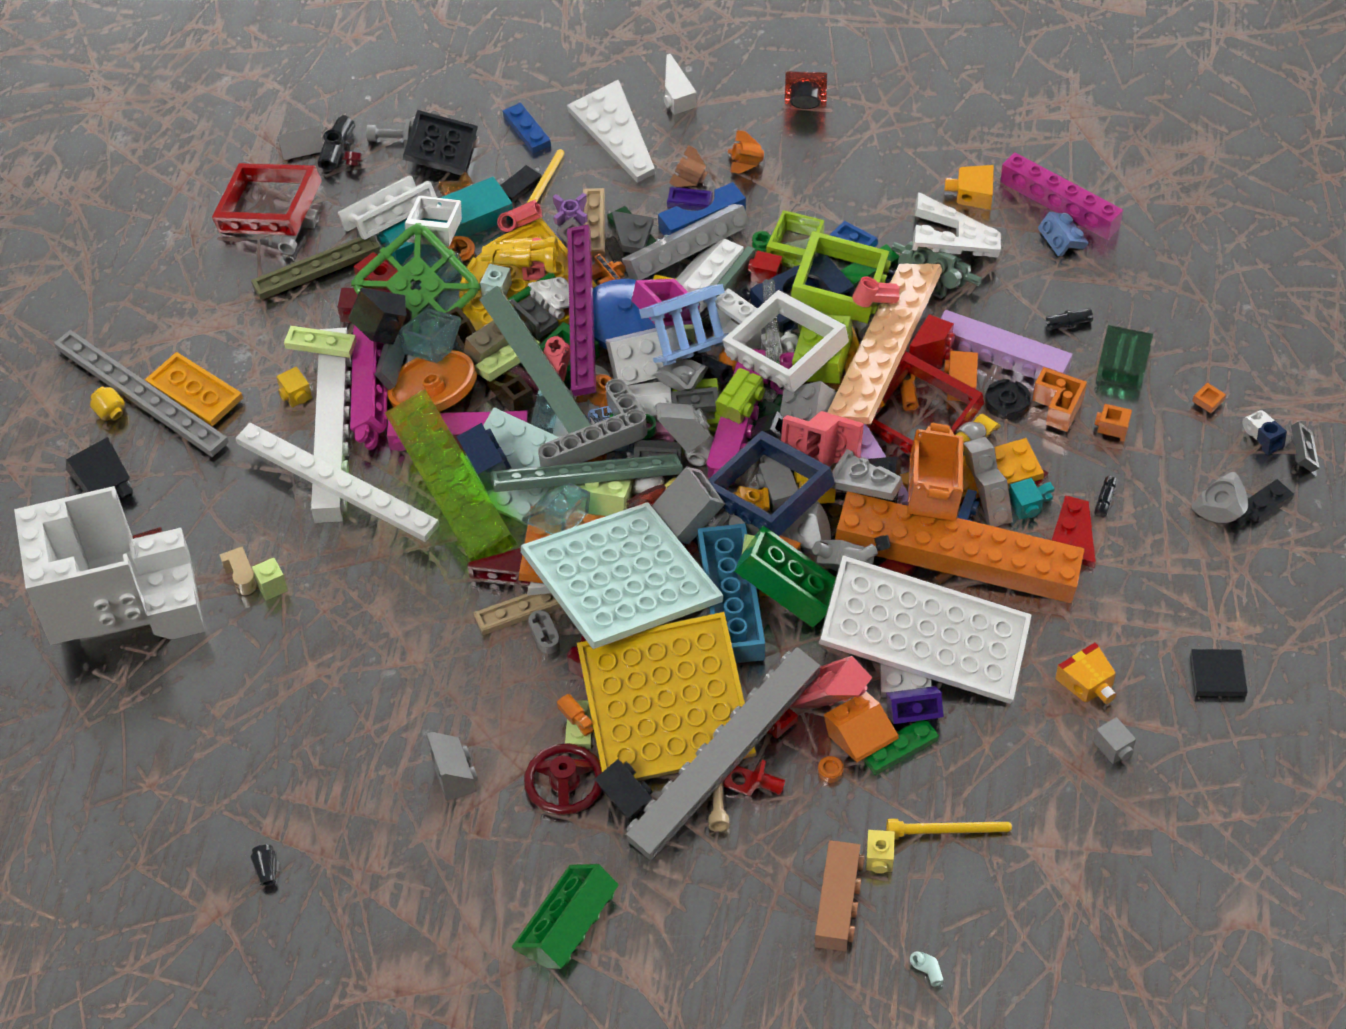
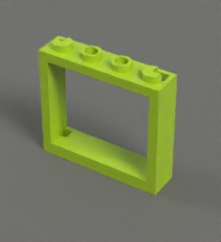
M812 231L792 287L791 297L815 310L833 315L851 316V320L868 324L870 315L876 313L878 303L872 302L869 307H861L853 301L852 297L808 286L805 283L816 252L877 268L874 279L878 283H885L886 274H888L891 261L887 260L889 251Z

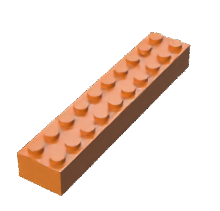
M847 491L835 540H843L867 547L870 544L876 546L875 537L888 535L891 544L890 548L878 551L876 556L1072 603L1078 585L1085 548L961 518H956V521L908 514L907 505Z

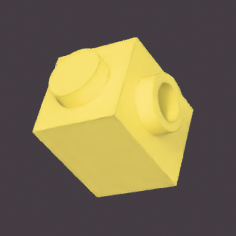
M868 830L866 870L875 873L893 871L895 831Z

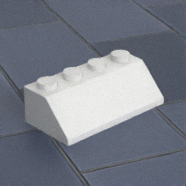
M727 239L720 240L704 248L676 278V281L688 292L710 285H717L744 251V247ZM703 300L699 301V313L707 307Z

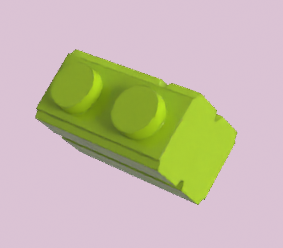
M739 368L716 400V413L738 424L742 423L745 417L748 418L752 414L755 402L757 400L760 401L764 396L763 378Z

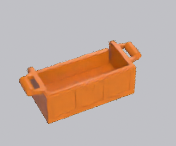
M930 423L926 430L917 429L915 432L909 458L907 513L956 521L963 493V437L954 435L949 425Z

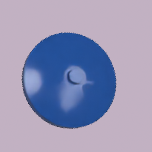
M611 280L593 289L594 340L599 342V346L607 349V339L656 328L649 318H641L639 308L631 301L636 280Z

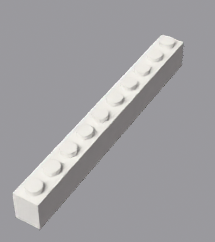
M347 328L320 329L348 334ZM319 353L314 456L349 473L348 460H345V456H349V443L346 442V438H350V426L347 424V420L351 419L350 406H347V402H351V389L348 388V385L352 384V374L349 371V367H352V355L351 358ZM312 483L311 511L314 523L342 522L343 512H347V501Z

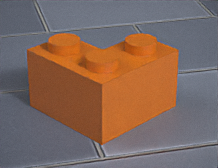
M1043 367L1035 382L1032 401L1049 406L1046 425L1068 432L1084 400L1086 381Z

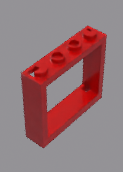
M239 163L212 216L218 232L296 236L322 182L315 165ZM248 182L301 183L287 214L233 212Z
M906 351L882 399L885 404L909 372L968 404L951 427L954 435H956V430L961 425L971 422L984 405L982 392ZM882 407L878 408L875 416L878 414ZM874 418L871 424H866L871 433L874 432L880 435V438L888 444H896L901 451L910 455L913 445L912 439Z

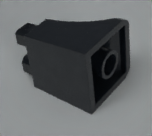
M108 437L66 459V471L85 493L115 486L122 500L133 494L131 484L129 483L130 476Z

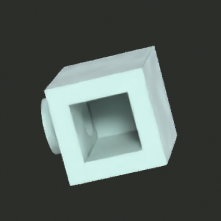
M494 264L488 265L480 282L482 297L496 286L500 287L506 296L512 284L510 268Z

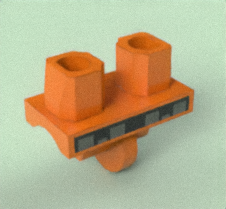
M601 254L594 256L595 263L592 264V280L602 278L597 281V286L607 281L624 279L626 267L622 262L614 263L611 261L607 263Z

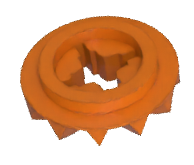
M454 236L450 246L447 247L455 252V256L462 263L463 261H470V258L475 256L473 241L464 236ZM456 247H458L461 253L457 254L455 251Z

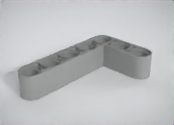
M611 379L605 386L607 404L614 416L542 444L538 449L540 467L583 463L643 439L648 432L646 415L627 384L621 379Z

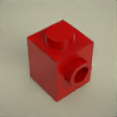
M757 251L754 259L751 258L748 265V271L751 272V281L763 283L775 275L781 274L783 256Z

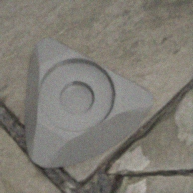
M679 359L676 360V363L661 367L654 375L664 385L677 391L693 390L703 379L708 367L693 360Z
M1230 472L1203 491L1191 506L1194 512L1207 520L1217 523H1228L1238 519L1247 511L1248 498L1239 476L1235 472Z
M818 501L781 534V536L800 542L801 552L815 555L812 549L816 541L831 540L829 521Z

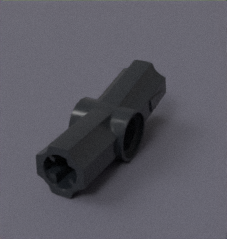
M342 115L338 117L332 129L327 130L323 134L324 144L318 159V167L322 168L325 172H332L333 169H336L339 158L345 151L344 144L355 128V121L350 119L349 116Z
M687 339L689 345L694 344L690 339ZM698 351L693 352V357L686 358L707 366L708 370L704 376L710 379L717 378L718 383L726 385L733 377L734 372L731 365L718 360L713 355H708L706 352L698 353Z

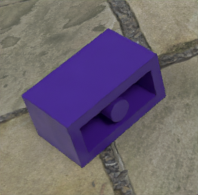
M936 686L886 692L888 717L893 724L944 717L942 694Z

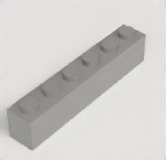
M732 204L622 258V262L630 279L642 280L751 224L744 206Z

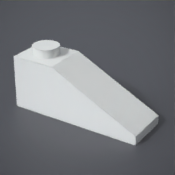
M667 54L665 96L663 100L665 106L670 108L675 115L696 108L697 95L672 55Z

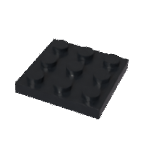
M417 110L402 160L464 176L478 126Z

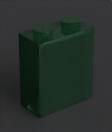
M1108 325L1096 380L1141 389L1153 334Z

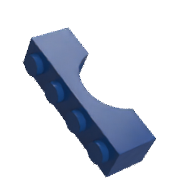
M733 182L714 190V201L705 209L688 211L675 206L659 213L658 229L663 235H671L732 204L743 205L746 211V198Z

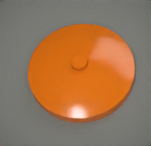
M455 350L430 352L402 366L396 386L390 390L388 389L387 395L393 408L402 414L420 416L433 414L451 407L464 398L474 386L477 372L473 361L465 353Z

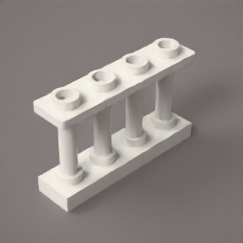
M407 176L338 211V216L345 231H350L357 227L361 238L365 240L408 218L418 196L437 198L431 182L426 181L416 186L413 177Z

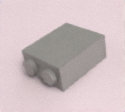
M686 466L651 507L680 542L690 544L698 535L697 529L704 528L725 503L701 470Z

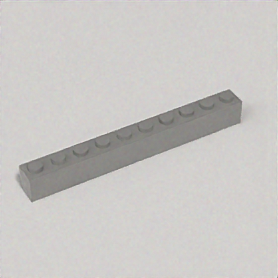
M796 647L792 652L788 651L780 660L781 665L776 670L771 669L766 674L759 689L755 687L746 698L748 701L742 707L737 706L730 715V721L725 726L721 724L713 733L714 738L709 744L704 743L696 752L697 757L691 763L686 762L678 772L680 774L674 782L670 780L661 791L663 794L657 801L653 799L644 809L645 814L639 820L636 818L629 824L626 829L628 831L626 833L627 841L650 861L818 677L821 665L800 648Z

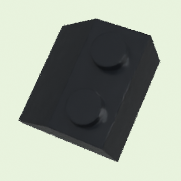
M361 288L350 312L349 321L371 341L393 345L406 318L405 295Z

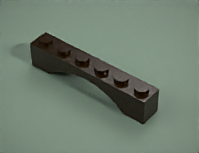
M457 306L439 316L441 334L456 351L465 353L466 338L475 333L476 330L470 319ZM506 371L492 381H488L478 375L509 411H528L534 407L533 390L520 375Z

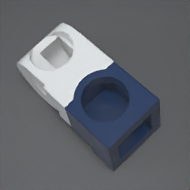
M1259 410L1243 418L1242 424L1245 431L1262 445V451L1267 456L1285 447L1287 431L1267 413Z

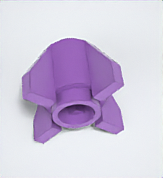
M582 193L576 198V201L572 199L564 201V199L555 194L553 196V203L558 213L553 217L554 223L560 227L573 216L581 226L588 221L587 214L583 212L587 202L586 194Z

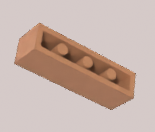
M829 840L814 947L847 952L848 942H853L855 926H850L851 918L857 917L858 902L853 901L854 894L860 895L861 878H857L858 870L863 871L865 855H860L861 844Z

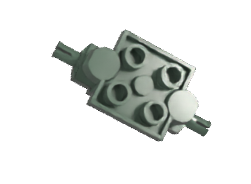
M910 241L906 246L894 242L891 250L901 254L898 265L941 264L942 273L931 295L942 299L946 295L947 288L963 287L967 281L977 286L982 282V277L971 273L969 264L961 262L962 258L950 253L933 252L927 247H918L917 251L912 250L913 241Z

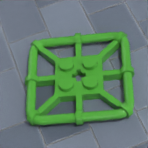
M415 223V225L410 226L386 248L380 249V253L360 270L351 281V286L354 287L357 295L361 288L388 289L391 293L405 295L406 308L412 314L411 337L402 328L398 336L411 348H417V346L422 345L440 329L438 318L417 337L418 315L427 306L431 305L441 316L457 306L462 309L481 290V285L476 277L455 256V252L452 249L449 250L430 229L421 223ZM415 234L414 257L402 267L392 254ZM421 234L443 255L431 268L421 259ZM385 260L398 271L388 281L364 280ZM449 262L468 283H444L436 273ZM413 281L421 282V289L419 291L417 289L411 290V283ZM445 290L468 291L447 311L435 301Z

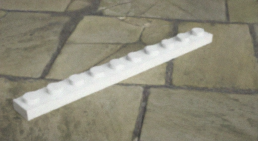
M249 423L236 437L238 445L424 542L439 527L438 519L252 423Z

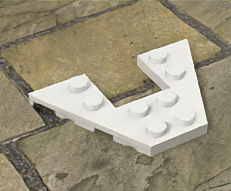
M918 192L915 216L956 228V236L948 231H936L928 225H916L913 233L912 250L917 251L918 247H927L933 252L961 254L963 250L973 251L974 256H999L1001 251L1000 232Z

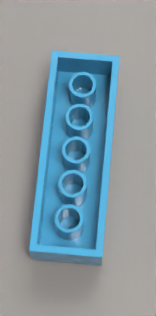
M746 524L698 528V550L701 568L723 594V601L721 603L707 607L708 615L725 613L736 663L765 660V639L756 587L734 572L742 555L744 536L747 534Z

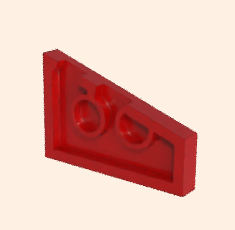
M1065 495L1052 541L1085 548L1081 565L1095 568L1096 560L1089 501Z

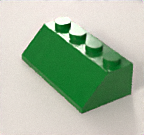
M764 525L759 529L741 555L734 571L811 627H814L827 614L836 577Z
M600 864L569 865L514 942L512 948L545 968L561 969L568 964L571 959L570 955L575 948L584 941L586 932L599 919V913L604 906L613 899L614 892L619 884Z

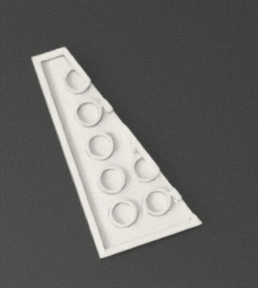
M619 80L567 105L568 112L637 183L655 174L654 165Z

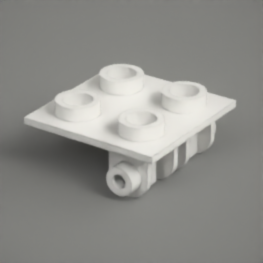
M562 277L528 283V286L532 288L530 291L531 297L555 319H562L565 315L564 309L569 308V284Z

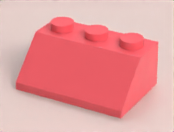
M853 656L820 666L818 677L790 708H820L826 705L832 706L839 701L845 702L852 697L858 698L868 689L866 685L872 677Z

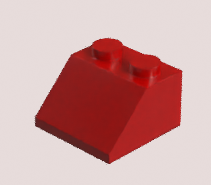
M929 314L911 342L909 353L937 369H941L945 360L950 359V351H954L951 348L956 336L953 333L954 323Z

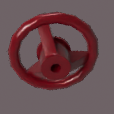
M571 743L554 744L541 750L529 762L524 774V789L531 802L545 812L556 815L576 814L589 808L598 799L602 789L595 781L591 792L583 800L570 805L569 793L578 787L580 775L594 770L596 778L602 773L600 761L596 755L585 747ZM571 753L581 756L585 760L572 759L571 757L565 755L558 756L552 760L545 759L556 754ZM536 772L549 776L551 788L558 792L559 805L549 803L539 796L534 786V775Z

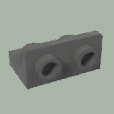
M531 296L519 303L513 299L509 300L536 340H539L558 327V321Z

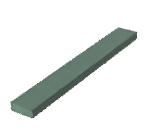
M496 286L479 300L567 432L570 434L592 425L501 288Z
M677 454L492 471L490 472V479L494 492L675 475L682 472V465Z

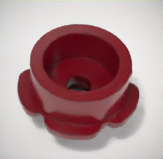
M345 151V156L342 158L346 161V165L359 166V162H363L361 160L362 153Z

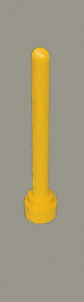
M562 149L557 150L528 202L532 200L537 202L564 156Z
M887 819L886 831H895L894 840H899V837H904V834L1010 832L1012 830L1010 822L904 824L903 821H898V819Z

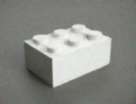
M665 326L671 351L680 349L675 326ZM656 328L606 340L614 379H621L627 385L657 378L654 375L663 367V363H654L653 358L663 354Z

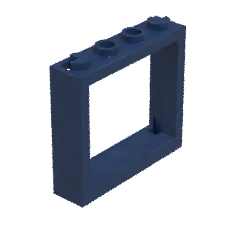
M763 431L757 434L708 479L725 504L722 508L728 514H734L741 518L744 523L752 524L758 529L764 525L778 536L787 530L835 484L829 466ZM763 455L809 479L772 515L726 490Z

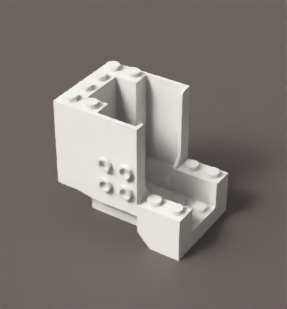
M115 486L14 509L26 591L50 645L74 639L84 641L146 625H151L154 635L171 640L205 632L191 556L182 528L133 539Z

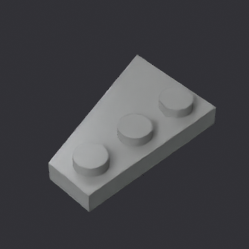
M846 449L832 471L835 484L831 488L893 500L903 485L900 476L881 466L875 467L871 465L868 459L864 457L858 458L848 449Z

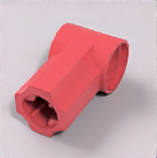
M532 200L502 213L498 217V227L504 232L513 231L543 217L542 209L536 200ZM507 216L513 219V226L507 224Z
M866 276L861 278L852 299L861 307H869L872 302L897 303L900 298V288L897 284L878 283L875 279Z

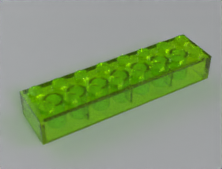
M424 389L385 412L470 561L500 554L518 545L427 391Z

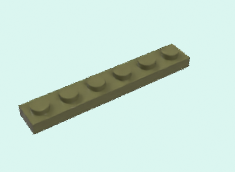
M374 236L365 240L359 237L252 279L251 283L260 300H263L361 261L373 252L379 254L380 246Z

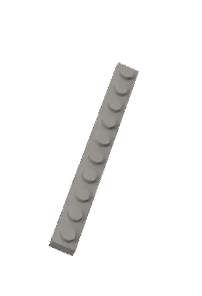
M69 330L54 342L55 348L211 457L229 443L225 435L72 330Z

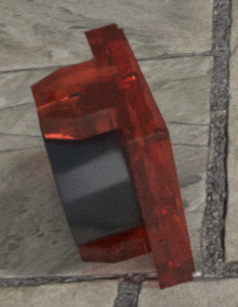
M786 72L785 104H791L799 109H813L820 106V103L821 105H826L827 73Z

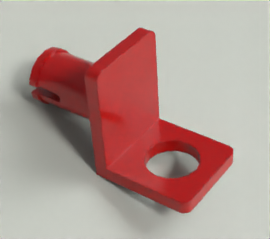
M762 759L754 771L736 766L724 779L723 786L751 796L758 787L780 795L785 779L764 773L766 761ZM733 773L742 774L745 779L744 784H735L732 781L731 775Z

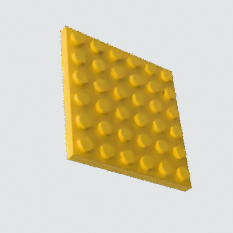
M724 612L655 626L592 649L587 641L577 643L602 772L619 759L622 763L627 761L636 772L633 776L637 781L678 773L686 762L691 763L697 757L696 752L702 744H709L714 738L713 733L721 724L725 726L730 721V715L737 706L742 707L745 704ZM755 746L743 759L756 756Z

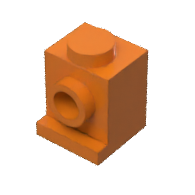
M1104 404L1103 411L1097 412L1095 425L1099 426L1098 433L1119 437L1120 441L1124 442L1132 410Z

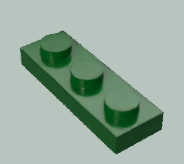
M927 720L916 721L898 731L899 739L863 759L875 776L939 740V735Z

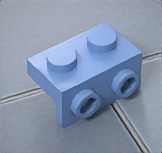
M1048 212L1038 226L1039 231L1057 256H1063L1068 248L1085 249L1088 245V241L1083 236L1084 233L1077 228L1073 218L1067 213Z

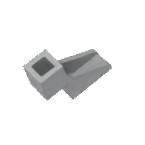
M986 437L964 442L966 464L974 476L987 524L996 527L1013 522L1007 479L997 468L994 446Z

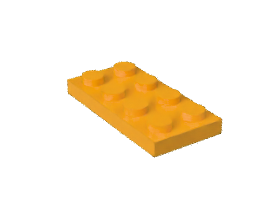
M178 352L174 353L145 379L147 383L210 426L215 425L243 399L240 391Z

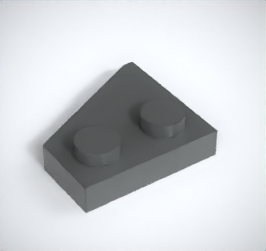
M613 211V222L616 226L622 251L634 253L645 248L654 224L653 217Z

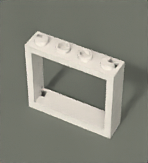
M779 290L723 339L725 353L731 360L743 364L746 369H752L764 379H769L780 388L784 387L791 392H795L849 342L846 325ZM779 313L824 337L790 369L745 346L752 337Z

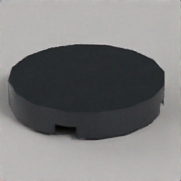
M1010 379L995 381L989 385L985 393V406L987 410L1001 419L1019 418L1030 407L1031 394L1028 388L1018 381L1015 383L1010 382Z

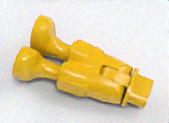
M550 236L537 241H533L532 238L503 240L497 244L495 242L492 243V246L482 247L481 261H491V264L513 265L516 267H530L533 261H539L544 264L548 273H555L556 257H558L559 251L558 239L556 236Z

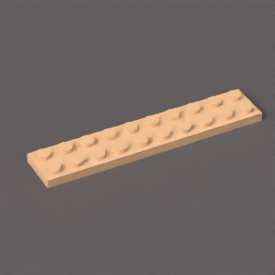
M899 264L890 283L899 286L900 298L897 303H880L827 413L864 424L872 423L942 273L941 264Z

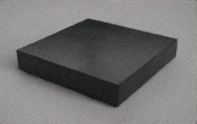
M1191 649L1190 656L1196 696H1247L1248 690L1242 649Z

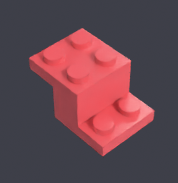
M820 411L810 421L787 415L783 418L781 441L821 463L831 466L833 463L839 462L846 449L852 451L854 456L860 458L864 423Z

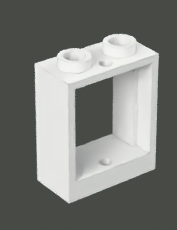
M418 196L405 222V230L415 225V223H421L430 229L446 247H449L462 220L461 201ZM423 218L446 220L448 222L425 221ZM415 234L406 242L415 243ZM421 234V244H429V245H432V244Z
M729 288L715 300L723 334L732 332L738 326L731 318L741 324L757 309ZM761 330L745 346L751 349H760Z

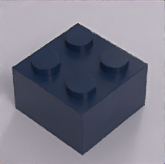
M482 423L456 436L486 491L493 489L490 472L512 469L490 428L485 430Z

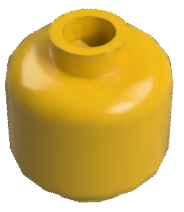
M100 387L92 393L90 407L101 420L108 421L112 419L114 421L122 416L125 402L113 388Z

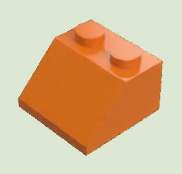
M865 692L858 698L853 697L824 714L828 736L856 762L899 739L881 704L868 692Z

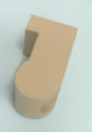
M243 547L219 554L225 573L233 572L232 577L236 591L241 595L253 593L257 585Z

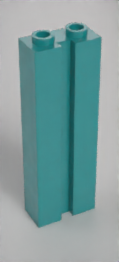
M494 176L440 197L442 199L461 201L462 220L454 236L469 237L498 225V217L502 213L513 209L511 200ZM507 216L506 221L511 220L512 218L510 216ZM407 218L377 233L376 237L380 245L384 244L386 248L405 231ZM423 218L425 221L448 222L446 220ZM405 242L392 256L399 264L410 261L414 257L415 243ZM421 244V256L437 250L433 245Z

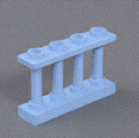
M723 284L706 286L639 309L641 318L651 317V321L655 323L663 355L653 358L654 363L662 362L663 366L677 362L676 358H690L694 356L693 352L695 351L702 353L711 350L712 345H715V347L724 345L723 339L729 333L723 334L715 300H717L716 296L725 293ZM702 300L707 304L715 335L706 339L698 306H700L699 301ZM685 306L690 311L697 338V343L691 345L688 343L680 313L682 312V307ZM669 312V315H672L680 349L671 351L663 318H665L664 314Z

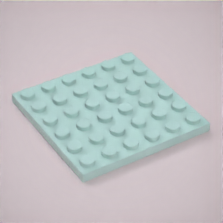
M648 502L521 545L522 555L592 649L723 601L721 591Z

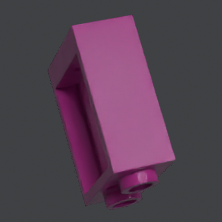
M675 279L636 280L631 301L639 309L689 292ZM686 306L682 307V312L680 313L683 324H693L689 309H686ZM669 312L665 313V318H663L664 325H674L672 315H669Z

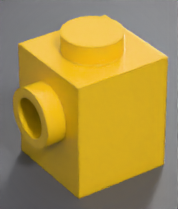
M297 366L276 376L279 385V395L283 401L287 400L292 408L312 399L309 383Z

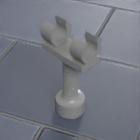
M406 119L405 130L403 131L379 130L376 125H367V142H376L379 137L404 138L405 148L414 120Z
M309 209L301 227L314 229L315 224L319 220V215H316L318 210ZM299 231L296 236H287L280 240L278 249L281 253L285 255L294 254L297 248L295 240Z

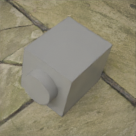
M1117 717L1096 729L1094 744L1112 764L1119 760L1124 761L1128 759L1134 752L1136 738Z

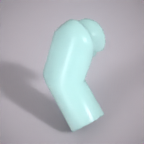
M918 951L910 955V963L914 968L928 974L931 986L936 987L944 983L938 961L935 957Z

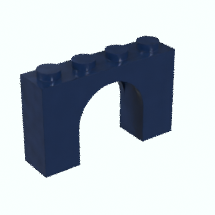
M824 254L814 257L805 285L852 297L854 285L831 259ZM800 265L794 266L790 270L775 275L773 278L750 288V304L759 308L778 290L785 294L791 292ZM780 313L768 323L769 326L770 324L777 323L779 332L783 333V335L787 331L791 332L798 328L797 322Z

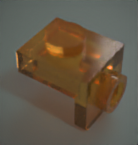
M462 173L459 182L440 181L438 190L442 196H445L474 183L468 173Z

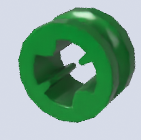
M766 231L754 233L752 247L755 248V251L766 252V246L771 235Z

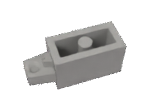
M763 455L760 458L761 464L758 465L759 474H756V482L759 488H768L769 505L773 514L798 490L790 468Z

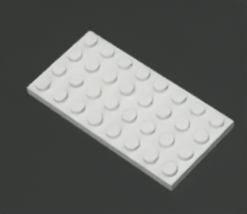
M842 556L818 644L1011 704L1015 695L1032 615Z

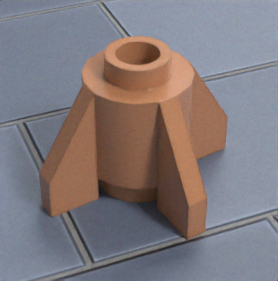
M688 145L684 153L688 158L682 157L675 170L679 176L673 174L669 182L675 187L696 186L698 182L703 183L708 174L705 171L706 165L697 149Z

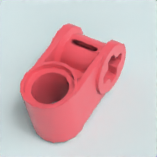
M553 336L547 340L544 354L562 381H564L570 360V346L562 338Z

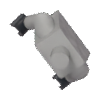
M888 535L875 537L876 546L870 544L867 547L843 540H818L814 543L812 551L813 554L818 555L817 564L838 572L842 556L873 564L874 556L878 554V551L890 548L891 544Z

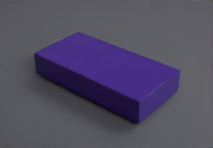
M670 187L667 207L673 208L678 206L682 209L696 211L705 209L711 205L713 191Z

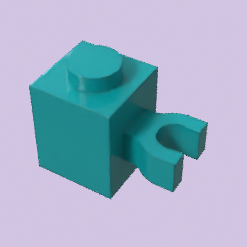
M1032 478L1010 484V504L1019 520L1032 518L1040 514L1043 501L1053 500L1051 492H1054L1055 489L1051 482L1037 488Z

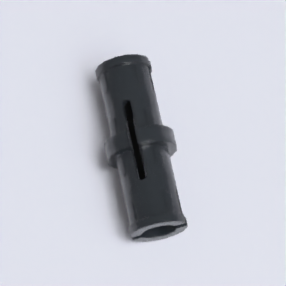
M1091 308L1073 312L1066 310L1063 314L1047 316L1046 321L1049 322L1046 323L1049 331L1066 326L1072 328L1076 324L1092 322L1093 317L1090 316L1093 313Z

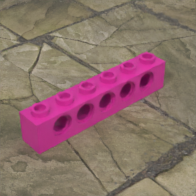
M1015 152L1002 164L1000 183L1056 213L1069 214L1073 218V222L1106 240H1109L1120 228L1123 209Z

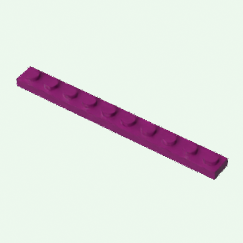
M588 224L567 229L571 391L573 396L596 392L591 230Z

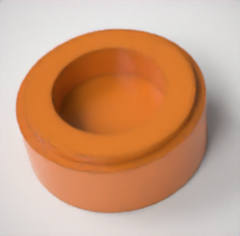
M827 756L820 760L818 775L823 781L834 783L842 778L844 766L839 758Z

